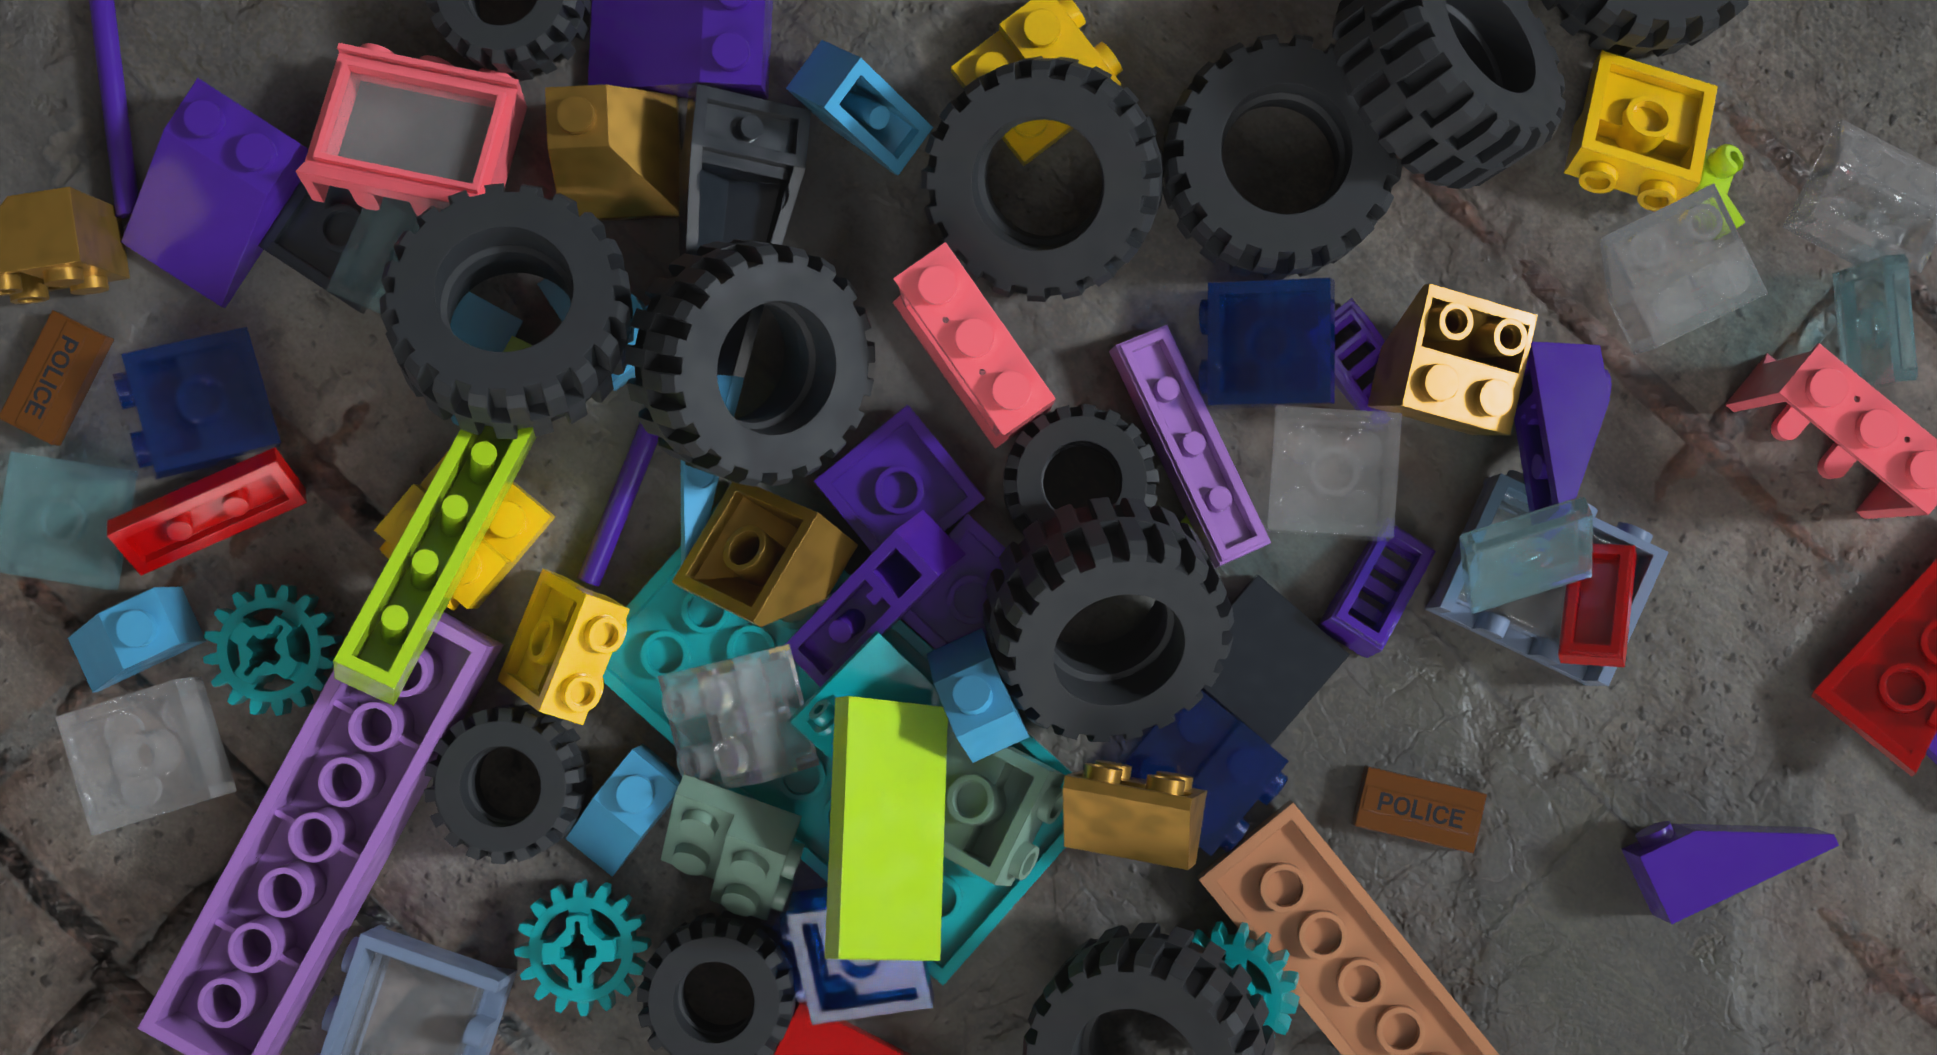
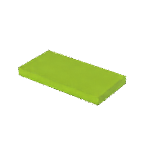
M853 696L835 697L825 959L940 961L948 717L944 707Z

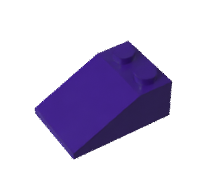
M592 0L588 85L607 84L677 95L679 98H688L689 90L696 84H701L768 100L773 0Z
M197 78L163 130L121 243L220 307L226 308L263 252V249L258 246L301 182L296 170L305 162L309 149Z

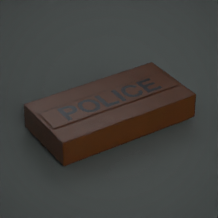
M52 310L0 412V419L51 445L61 446L114 338L61 312Z
M1365 765L1351 824L1356 827L1474 854L1487 794Z

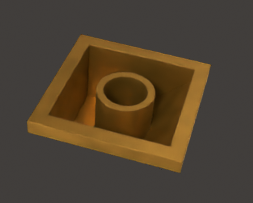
M607 84L545 87L547 145L556 193H560L577 202L579 217L584 212H591L599 221L679 217V152L681 151L677 95Z
M731 482L672 580V583L759 627H763L826 599L858 544L816 511L758 486Z

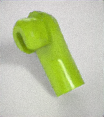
M1723 144L1717 147V149L1711 148L1706 151L1700 184L1691 194L1692 200L1718 239L1745 223V220L1728 196L1733 175L1742 170L1744 165L1741 151L1731 144Z

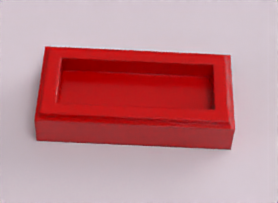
M1571 543L1558 650L1560 663L1625 668L1637 559L1635 545Z

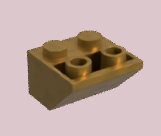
M72 187L7 196L0 205V296H10V302L14 304L39 303L50 299L49 291L70 288V293L75 295L97 294L109 291L108 282L130 279L126 247L121 243L124 235L122 220L115 216L114 205Z
M1424 284L1381 347L1368 407L1470 435H1510L1538 315L1437 285Z
M1095 760V764L1085 763L1084 770L1065 775L1063 784L1064 847L1189 870L1196 864L1207 790L1192 788L1193 777L1156 771V775L1148 774L1147 780L1131 777L1132 766L1102 760Z

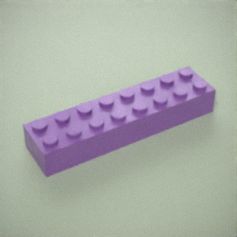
M444 612L394 706L336 680L333 670L138 1027L139 1030L185 1055H281L424 793V789H426L432 778L425 776L427 763L437 759L438 753L433 750L440 738L447 737L452 733L449 728L464 719L504 644Z

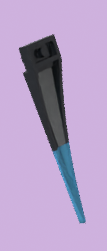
M696 84L689 90L683 150L679 152V257L683 254L697 256V250L701 245L715 241L730 243L733 239L783 244L806 169L811 110L701 84ZM764 304L749 310L736 321L725 337L720 350L717 365L718 386L725 406L733 417L735 416ZM682 460L681 565L709 521L719 480L718 476L687 466L685 461Z

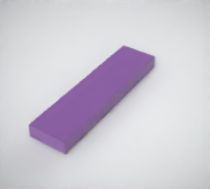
M1162 326L1115 345L1109 353L1193 530L1206 549L1215 569L1270 544L1271 541L1168 326Z

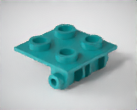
M876 631L788 721L833 761L835 697L853 696L941 707L943 705L935 686Z

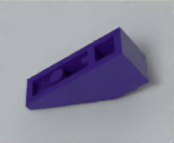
M1551 342L1531 343L1514 421L1533 536H1546L1573 509L1610 402L1611 376L1608 370L1604 369L1600 345Z
M924 510L920 511L894 530L782 648L821 687L876 631L883 636L966 553Z
M1662 821L1637 832L1635 835L1637 842L1621 850L1652 915L1670 924H1674L1838 847L1839 844L1834 834L1811 827L1712 824L1671 825L1670 821Z

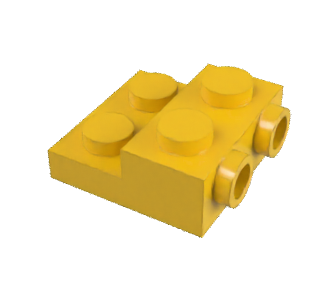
M1030 0L999 24V31L951 66V73L964 88L978 77L998 67L1025 58L1039 56L1043 58L1066 57L1079 60L1078 63L1091 68L1095 66L1110 73L1112 75L1111 79L1121 86V82L1116 76L1123 69L1117 57L1105 43L1100 42L1093 47L1079 28L1085 25L1086 21L1073 0ZM1032 120L1010 129L1002 139L1024 167L1074 128L1053 120Z
M1602 50L1592 66L1583 112L1573 128L1564 174L1579 178L1580 186L1592 193H1607L1616 189L1638 196L1637 201L1639 205L1650 211L1662 212L1672 207L1681 209L1701 181L1718 86Z
M447 453L420 485L413 484L374 529L377 534L386 540L379 549L388 559L392 555ZM514 481L450 599L447 608L455 610L461 604L466 609H478L554 520L555 516Z
M542 568L497 681L537 711L583 725L589 710L593 709L601 698L604 688L603 675L612 653L617 651L624 641L627 632L626 618L630 609L606 595L586 589L563 575Z

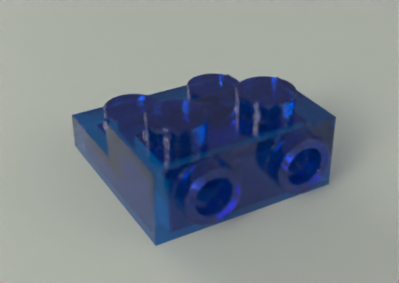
M1332 278L1208 283V299H1202L1199 306L1200 330L1202 335H1208V359H1202L1200 362L1199 386L1201 394L1208 396L1209 406L1218 409L1274 408L1278 407V405L1335 404V281Z
M247 327L121 354L124 372L112 374L122 410L135 408L141 430L129 433L139 469L152 466L155 480L215 466L221 460L280 446L281 441Z
M1201 690L1203 694L1201 701L1190 711L1182 708L1175 713V721L1161 729L1158 728L1157 724L1151 726L1121 764L1132 766L1131 777L1147 780V775H1156V771L1177 773L1193 777L1192 788L1207 790L1199 847L1212 856L1218 847H1221L1225 852H1229L1238 844L1250 826L1243 817L1257 800L1267 805L1279 794L1288 780V776L1281 770L1289 761Z
M827 887L792 892L788 910L781 912L780 915L781 936L786 949L794 948L798 964L793 968L794 991L799 1003L807 1002L812 1025L933 1008L934 991L927 961L825 959Z

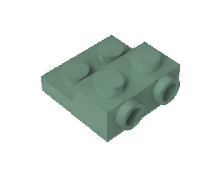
M948 720L944 857L994 885L1011 886L1015 878L1024 880L1032 871L1039 856V847L1032 843L1042 823H1053L1063 809V789L1060 786L1065 774L1010 746L972 763L957 740Z
M684 774L675 793L661 861L674 865L683 873L695 876L703 875L714 879L710 901L723 905L734 914L741 916L752 915L767 921L771 908L783 912L794 883V875L805 847L804 843L795 841L802 816Z

